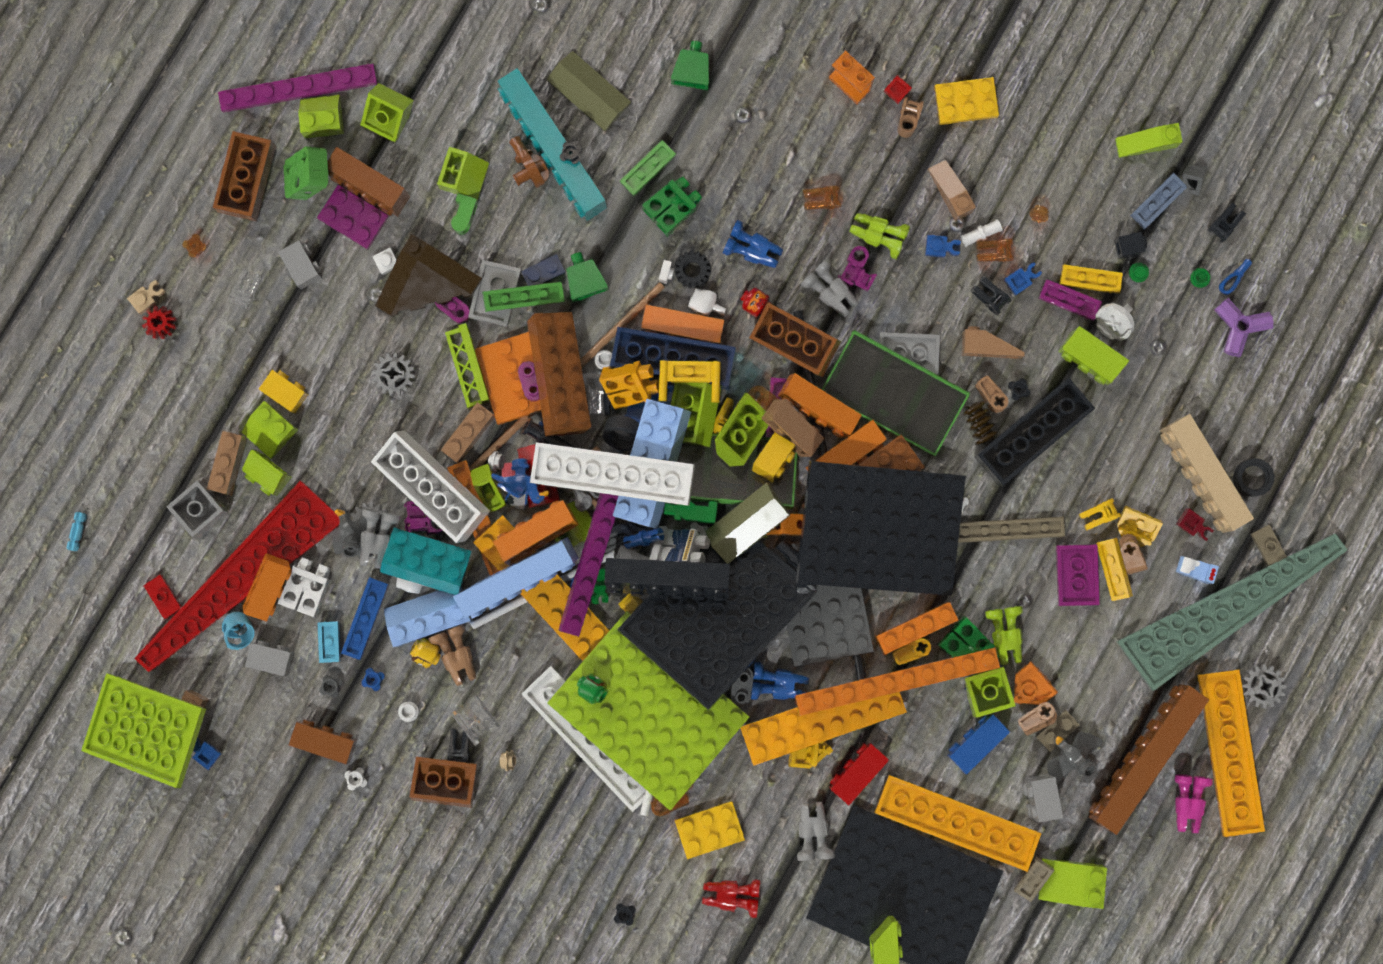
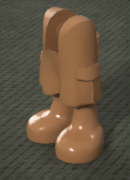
M463 624L447 630L455 645V652L451 649L446 631L428 638L431 644L441 647L445 654L442 655L441 660L457 686L463 685L462 676L459 672L461 669L465 668L470 681L476 679L469 646H464L462 634L465 632Z

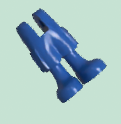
M737 220L731 232V238L728 239L723 250V254L739 253L744 255V260L776 268L778 261L766 256L769 251L781 256L783 249L758 233L753 234V236L749 235L743 230V222ZM734 239L746 242L750 246L745 247L737 243Z
M755 662L753 679L774 681L775 684L768 685L753 681L750 699L757 700L761 694H772L773 699H795V695L807 693L801 690H794L795 682L798 684H809V678L784 669H777L774 673L764 669L761 662Z

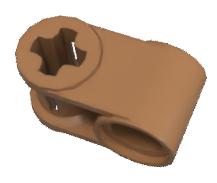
M904 97L897 127L898 134L901 137L908 138L914 134L924 101L919 103ZM908 123L912 129L907 130L902 124Z
M1132 534L1123 535L1119 540V545L1127 574L1131 575L1148 570L1137 538Z

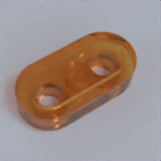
M759 385L752 387L748 392L765 411H767L774 400H780V398ZM760 392V397L756 399L755 394Z

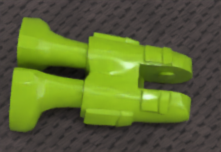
M857 213L854 220L866 225L867 228L863 229L851 225L849 232L863 239L867 244L875 247L880 246V244L886 246L890 250L891 258L897 260L910 226L907 224L892 226L889 225L886 219ZM885 233L891 234V235L895 236L897 239H892V238L883 236V234H885Z
M1023 607L1003 608L1008 627L1006 631L1003 627L1002 609L985 611L986 618L990 619L995 627L992 638L993 644L1000 656L999 661L1001 665H1008V650H1012L1015 663L1022 662V630L1016 628L1017 616L1023 613Z

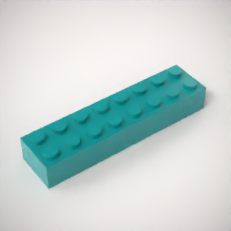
M518 68L497 81L499 84L497 90L500 93L501 99L505 105L509 103L508 107L515 120L520 119L519 123L524 134L527 137L531 136V144L537 153L541 151L542 160L546 167L553 169V177L558 185L563 184L564 187L562 188L568 200L575 202V210L580 218L585 217L588 221L607 209L604 197L580 161L577 164H572L570 161H561L560 154H562L563 144L566 140Z

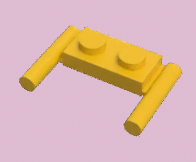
M660 361L659 402H667V382H712L711 402L719 403L721 362Z

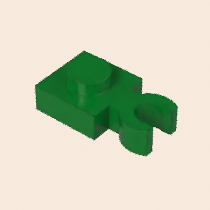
M605 568L599 570L593 589L594 593L591 598L593 604H599L598 599L600 596L602 603H608L609 597L605 593Z

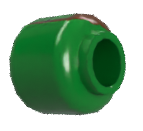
M589 674L586 677L582 676L577 683L579 697L590 704L601 703L607 696L606 682L595 674Z

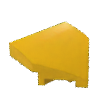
M1128 506L1124 507L1121 517L1117 522L1121 537L1125 534L1134 535L1140 547L1152 545L1163 525L1161 520Z
M824 741L789 753L788 766L808 769L811 767L815 768L817 763L833 752V749Z

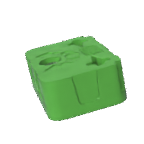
M305 146L285 160L283 170L286 198L307 200L327 187L328 164L326 149Z

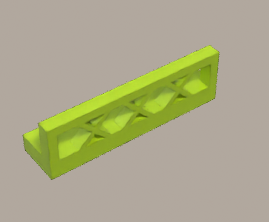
M465 323L458 325L459 328L445 332L467 408H471L477 402L481 405L490 402L471 333L468 325ZM461 333L463 341L460 347L452 343L451 335ZM461 351L467 353L468 361L466 365L458 362L457 357ZM466 370L473 373L474 380L471 384L463 379ZM473 388L478 391L480 400L470 403L468 395Z

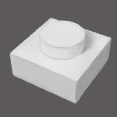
M391 248L372 256L382 275L392 271L397 260Z
M664 260L659 276L660 283L667 284L668 279L672 280L675 268H671L672 262Z

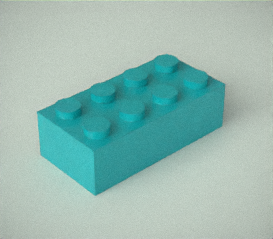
M393 528L381 563L380 572L456 595L460 591L472 551Z

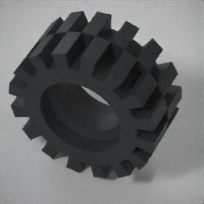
M690 251V253L685 252L683 256L680 255L675 264V275L678 282L682 283V286H687L689 289H692V287L699 288V286L705 285V282L709 279L711 266L704 254L701 255L698 251L697 253ZM689 263H697L701 271L698 276L690 277L686 274L685 267Z

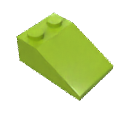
M1041 859L1053 867L1054 872L1039 891L1038 900L1104 909L1107 867L1100 864Z

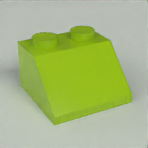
M378 83L368 93L360 125L396 142L410 116L414 100Z
M340 95L300 99L298 112L300 133L305 139L344 134Z
M263 401L250 415L242 433L272 459L298 429L270 403Z
M253 449L249 452L242 471L246 473L244 477L253 484L255 482L262 486L260 490L268 496L271 494L278 496L292 478L262 453Z
M1004 667L964 678L967 698L973 717H981L1016 706Z

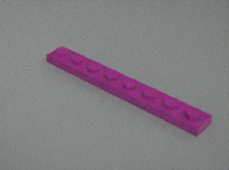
M372 63L219 91L218 96L221 111L225 113L373 86L378 83L375 66Z
M604 493L599 495L558 631L575 636L580 635L615 517L613 513L618 495Z

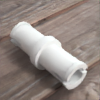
M997 219L984 226H977V229L961 235L964 246L967 247L977 241L987 240L986 237L1002 231V227Z

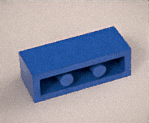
M993 714L982 716L977 721L979 725L974 730L970 728L963 735L964 739L960 743L956 742L949 748L950 753L947 756L966 775L1010 733Z

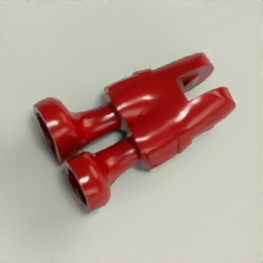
M755 879L748 885H738L737 881L727 880L722 882H705L703 890L717 892V898L702 897V904L735 912L736 907L743 908L748 911L751 918H757L758 899L737 898L736 895L742 894L759 898L760 880Z

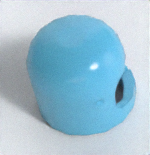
M232 612L223 619L222 631L227 648L239 650L251 643L255 632L247 615L242 612ZM240 624L242 628L243 624H245L247 631L242 635H238L234 631L239 629L234 626ZM227 637L240 638L242 642L238 645L232 644L228 641Z

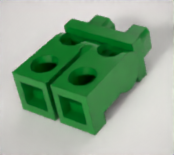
M683 176L675 182L672 179L642 205V210L653 222L656 221L657 227L667 237L696 211V206L702 200V196L696 190L689 196L685 194L684 190L690 184Z
M709 501V507L698 506L690 502L689 506L665 502L664 514L666 516H674L675 521L682 522L683 518L690 522L715 524L718 503Z
M962 617L951 629L953 632L949 631L937 644L952 658L995 647L967 617ZM956 635H958L966 643V645Z

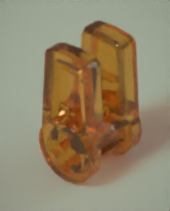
M834 185L803 190L804 198H824L823 200L805 202L804 210L840 208L842 206L838 193L840 186Z
M1000 239L976 242V249L978 250L995 249L997 251L995 253L983 252L977 254L976 261H1014V255H1012L1014 240Z
M685 793L671 810L664 806L663 811H659V809L654 808L658 802L654 798L651 802V810L656 816H664L688 805L689 799Z

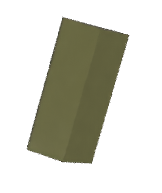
M574 51L563 58L546 79L605 132L631 104V101Z
M765 483L705 532L714 550L727 564H730L788 518L790 514L770 485Z

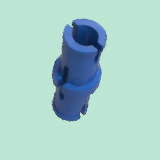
M662 528L625 536L623 542L631 541V543L624 544V546L630 549L662 541L665 536H657V534L664 533Z

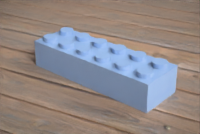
M646 399L630 456L677 462L691 412ZM618 496L613 516L644 526L658 528L665 502Z
M566 537L461 590L453 597L464 618L471 616L473 619L486 611V607H489L491 610L504 602V598L511 600L518 596L522 589L528 591L536 587L540 580L543 579L546 582L554 578L558 574L557 571L561 570L564 573L572 569L576 565L575 561L579 558L569 538Z

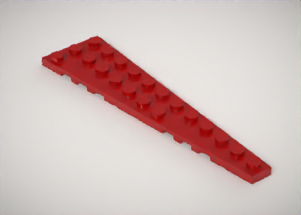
M300 480L134 659L148 672H152L247 598L266 553L287 560L289 564L293 563L333 532L334 529L339 527V516Z

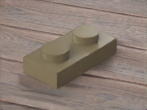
M1064 710L1057 716L1054 724L1045 727L1035 737L1048 752H1051L1057 746L1054 743V739L1058 735L1065 739L1080 725L1067 710Z

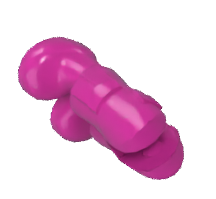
M1175 774L1174 780L1180 788V796L1176 797L1175 802L1177 830L1185 832L1187 819H1191V832L1199 833L1202 816H1204L1206 800L1202 799V793L1204 788L1212 786L1213 779L1202 776L1192 777L1190 775ZM1193 783V796L1189 798V788Z

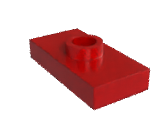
M158 575L143 585L164 619L169 618L182 608L162 575Z

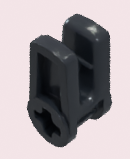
M1233 202L1207 229L1209 233L1213 232L1219 237L1221 243L1232 234L1234 228L1247 214L1244 211H1240L1233 217L1230 223H1227L1226 219L1232 215L1233 210L1236 208V204Z
M983 276L979 283L992 294V297L988 296L984 290H981L976 285L971 289V293L984 303L993 314L998 316L1005 304H1009L1012 300L1003 290Z
M451 728L447 760L469 763L470 729L463 730L462 748L458 750V730Z

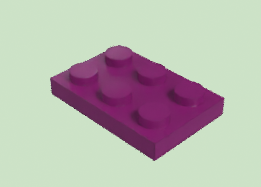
M337 185L317 216L318 220L369 250L389 218L387 214Z
M1057 545L1058 606L1100 605L1097 545Z

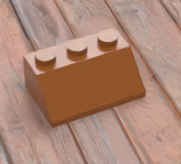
M416 757L410 799L412 801L472 808L477 764Z

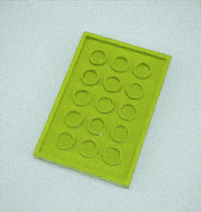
M106 673L81 751L174 788H181L206 708Z

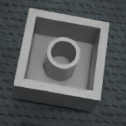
M198 480L166 506L194 538L201 537L229 513L211 490L207 489L205 483Z
M1045 774L1024 778L1025 784H1022L1024 795L1028 796L1029 804H1026L1028 816H1032V819L1037 822L1063 818L1056 777Z

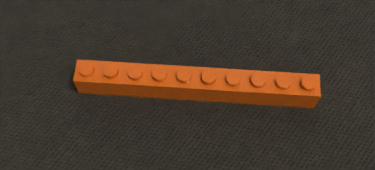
M991 648L795 695L799 716L997 669L1000 668L996 649Z

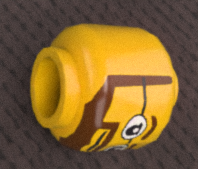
M425 638L420 641L416 640L409 653L412 655L411 660L424 668H429L432 664L436 665L441 657L439 646L431 644Z

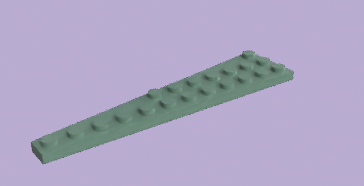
M1332 534L1116 642L1149 688L1154 691L1347 551V548L1336 534Z

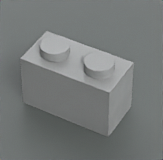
M298 240L278 252L297 287L301 290L322 278L319 274L322 270L316 261L313 262L310 255L312 252L307 244L303 245Z
M262 640L250 644L245 667L281 676L289 675L294 652L289 651V647L277 645V648L270 647L269 642Z

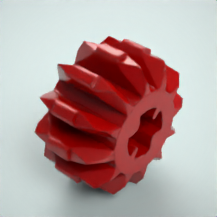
M154 306L153 312L149 309L146 311L149 316L142 317L143 320L147 321L142 327L147 329V335H152V338L156 340L159 336L164 340L166 339V334L169 336L173 335L170 331L171 328L177 329V326L172 324L177 321L176 317H172L173 311H167L165 306H162L160 309ZM157 321H163L162 325H157Z

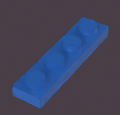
M369 577L341 654L358 660L362 659L389 584Z

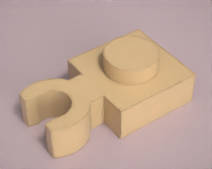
M156 280L150 283L148 290L142 286L127 298L140 315L157 303L154 300L156 296L160 297L166 292L164 289L155 291V287L159 285V282Z

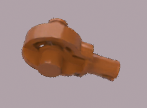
M520 136L512 138L509 143L516 153L515 161L522 163L525 168L512 175L517 185L520 186L530 179L536 188L544 185L549 178V171L539 155L534 154L531 149L525 147Z

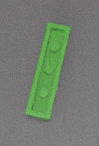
M562 282L482 292L485 312L565 302Z

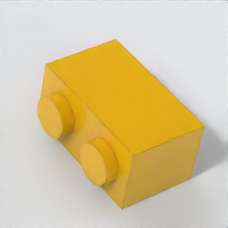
M271 370L259 387V390L295 414L309 395L304 392L306 387L297 381L294 384L288 380L290 376L281 370L278 373Z
M774 432L753 463L752 471L771 483L776 478L780 479L785 471V468H783L787 462L791 463L795 457V444Z

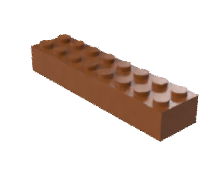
M1179 684L1171 689L1169 693L1170 698L1166 703L1163 702L1157 711L1159 714L1155 720L1151 719L1147 724L1146 729L1148 730L1144 736L1141 735L1136 740V747L1133 752H1129L1125 756L1122 768H1118L1114 772L1111 784L1103 788L1100 794L1102 797L1098 803L1094 802L1090 807L1088 817L1109 832L1116 835L1119 833L1208 703L1209 699L1191 686Z

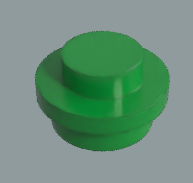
M1135 263L1129 269V277L1136 283L1144 282L1149 276V269L1143 263Z
M1197 268L1190 275L1192 285L1197 288L1206 287L1211 279L1209 272L1204 268Z

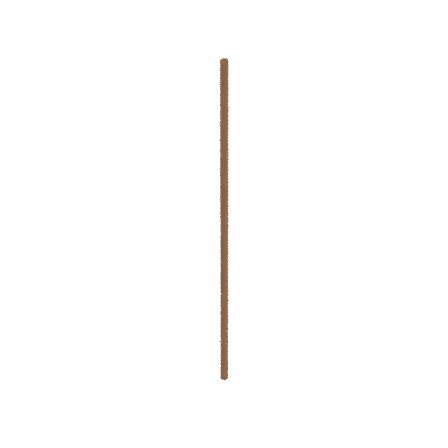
M660 282L580 359L581 368L616 336L617 327L624 328L665 288ZM535 414L519 418L470 466V470L482 466L494 451L499 450Z

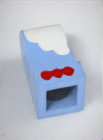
M1180 556L1176 572L1206 584H1214L1219 566Z

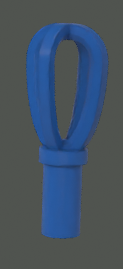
M1245 259L1238 269H1235L1233 273L1220 283L1219 290L1221 293L1229 295L1236 289L1244 273L1252 265L1249 259ZM1237 276L1232 287L1229 290H1225V284L1232 277Z

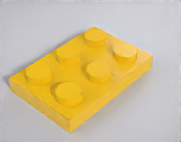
M994 77L936 84L934 86L939 125L999 117Z
M732 801L674 820L687 859L745 840Z

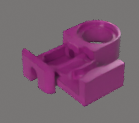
M857 246L851 251L847 262H849L842 276L838 275L837 278H841L850 287L855 282L856 286L868 292L877 274L869 275L863 269L869 257L865 247ZM862 251L865 254V259L862 261L855 260L854 253Z
M413 501L405 502L404 507L407 509V518L404 520L405 531H426L427 535L440 534L443 531L442 529L433 528L431 524L432 519L423 513Z

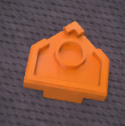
M1032 661L1015 674V703L1040 705L1049 701L1058 693L1051 684V681Z

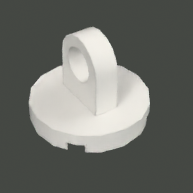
M1114 303L1102 306L1096 314L1098 329L1109 339H1119L1118 341L1127 339L1134 330L1135 323L1130 314L1133 308L1128 303L1124 307Z

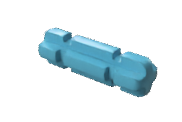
M76 512L73 520L75 522L72 523L69 535L70 541H68L66 547L68 550L78 551L80 544L78 542L79 540L81 541L85 526L83 522H86L87 518L85 513Z

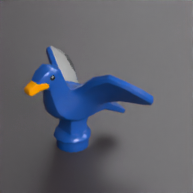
M523 458L512 461L511 469L515 471L514 476L503 477L494 473L491 475L494 480L499 481L498 487L508 492L505 497L506 504L522 510L526 508L528 495L533 503L539 504L549 494L548 491L539 493L537 484L530 483L531 476L526 474V470L529 469L530 465L528 460Z

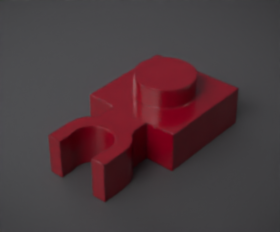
M1189 508L1185 509L1175 524L1191 536H1195L1197 533L1204 541L1208 540L1204 536V531L1207 530L1211 533L1214 531L1210 527L1203 526L1202 524L1205 519Z

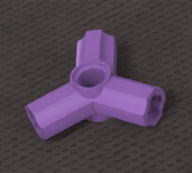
M1229 298L1214 309L1230 328L1223 351L1227 355L1241 357L1249 333L1273 329L1274 322L1270 312L1244 316ZM1238 322L1244 324V331L1238 328Z

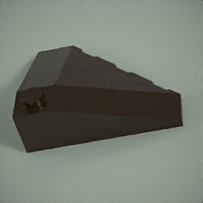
M411 234L393 266L375 307L390 316L399 315V311L410 309L411 312L426 308V304L433 302L443 304L453 301V297L463 295L465 298L472 296L483 279L430 244Z

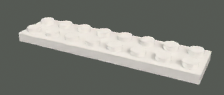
M536 442L530 483L689 506L695 465Z
M550 666L522 695L633 812L643 803L646 789L547 704L565 683V680Z

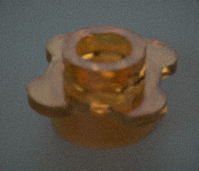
M193 234L191 239L185 240L182 243V246L188 250V255L192 258L206 250V245L200 240L198 234Z

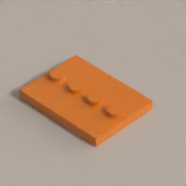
M529 332L475 349L498 425L541 412L540 400L529 401L525 397L518 375V368L523 362H533ZM527 368L524 371L525 374H530L532 372L530 368ZM532 387V388L530 389V392H531V393H536V392H537V388H536V387Z

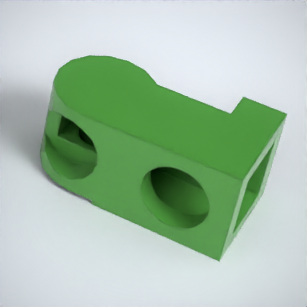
M458 193L455 201L459 208L457 214L451 220V225L457 234L463 235L471 227L478 201L475 198Z

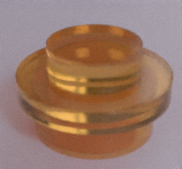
M1035 205L1030 210L1029 215L1033 221L1042 223L1048 221L1049 210L1044 206Z

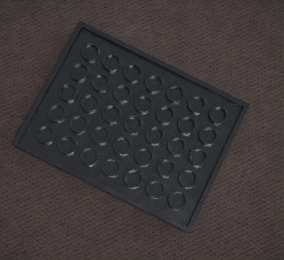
M809 461L796 583L952 596L966 476Z
M757 541L730 563L729 599L725 598L724 601H715L712 598L704 597L703 600H695L692 597L686 596L683 599H674L672 596L666 595L663 598H654L649 595L617 630L709 711L816 594L817 589L811 584L796 583L797 572L762 542ZM711 543L708 549H700L699 552H703L705 555V563L727 564L714 550Z
M853 805L835 847V858L829 861L806 919L870 946L869 937L888 916H893L901 925V937H898V942L902 945L903 957L899 958V960L908 964H965L1004 871Z

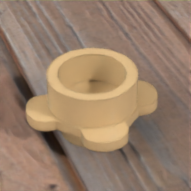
M510 750V752L501 753V768L505 769V771H509V769L514 770L517 761L514 751Z

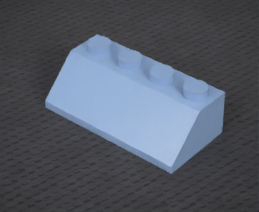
M440 590L384 609L386 626L393 647H399L473 621L471 616L464 618L453 597L455 596L454 594Z

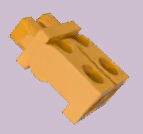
M636 361L634 364H626L619 368L612 369L608 366L602 369L599 381L606 394L608 393L607 396L614 409L643 401L646 402V399L651 400L652 395L659 393V380H649L654 375L651 364L641 365L640 361Z

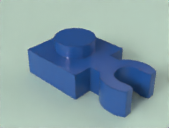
M927 235L925 256L945 258L946 252H949L952 256H958L960 251H954L952 246L960 245L961 241L953 240L949 243L946 236Z
M1031 263L1025 272L1020 268L1004 279L1015 296L1033 284L1030 279H1036L1042 274L1041 271L1037 274L1032 273L1031 268L1036 265L1035 263Z
M197 737L193 749L195 755L192 758L204 768L210 770L222 753L207 741L201 745L200 739Z

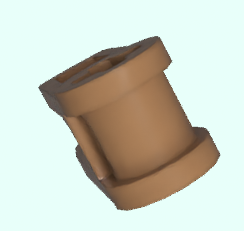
M985 376L977 382L975 388L983 400L986 401L989 409L994 413L1002 412L1008 405L1007 396L989 376ZM996 400H997V401H998V400H1001V401H1002V403H1001L1000 405H997V406L994 405V403H995Z
M1044 702L1019 718L1018 723L1023 732L1029 736L1054 724L1057 720V712L1052 704ZM1048 711L1050 716L1046 717L1044 712Z

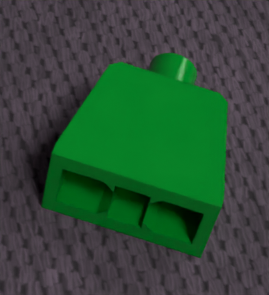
M691 41L690 50L681 49L671 76L672 85L708 90V54L701 52L702 42Z
M582 252L571 255L574 266L568 267L566 270L573 303L609 291L593 259L585 261Z

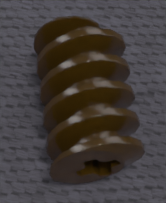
M979 401L962 408L967 409L963 415L970 416L966 423H973L969 430L976 431L972 438H979L975 443L976 446L996 439L993 436L998 433V431H991L995 424L988 423L992 416H985V413L989 411L988 408H982L986 401Z

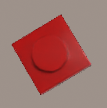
M897 75L884 89V93L899 104L911 91L912 87Z

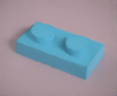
M339 621L318 622L319 663L341 662Z

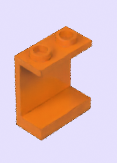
M845 50L832 64L835 70L828 79L858 105L871 91L875 77Z

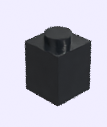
M1142 232L1119 236L1114 240L1118 260L1139 256L1146 252L1147 240L1142 236Z

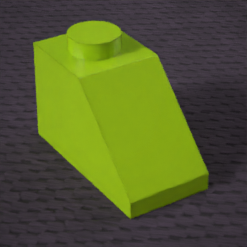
M489 463L470 470L473 487L490 512L505 507L506 502L500 487L497 485L498 482L491 477L493 471Z

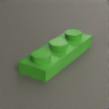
M662 140L620 180V183L635 196L676 156V153Z

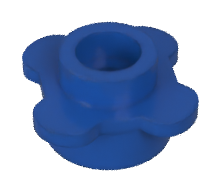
M368 668L361 682L362 686L378 691L381 688L380 683L385 678L383 672L378 673L372 668Z

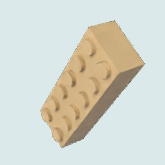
M1191 414L1179 418L1160 430L1162 441L1171 448L1173 459L1176 462L1179 461L1184 477L1190 479L1193 484L1192 490L1198 497H1201L1204 502L1202 504L1203 508L1208 514L1212 515L1214 519L1213 524L1218 531L1222 533L1231 532L1254 519Z

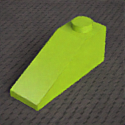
M1179 123L1158 126L1115 138L1119 158L1173 149L1183 142Z

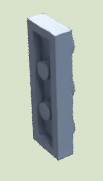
M1173 173L1130 216L1145 229L1187 188L1186 185Z

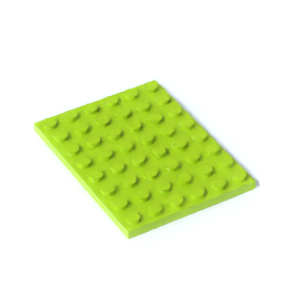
M626 611L547 704L667 809L671 810L748 720L749 716L725 695L709 711L706 710L618 632L617 629L631 615ZM589 674H595L606 682L608 693L601 703L590 704L579 697L577 683L582 676L586 677Z

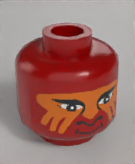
M752 288L750 291L746 290L740 299L743 301L742 309L754 317H758L763 313L770 297L758 288Z

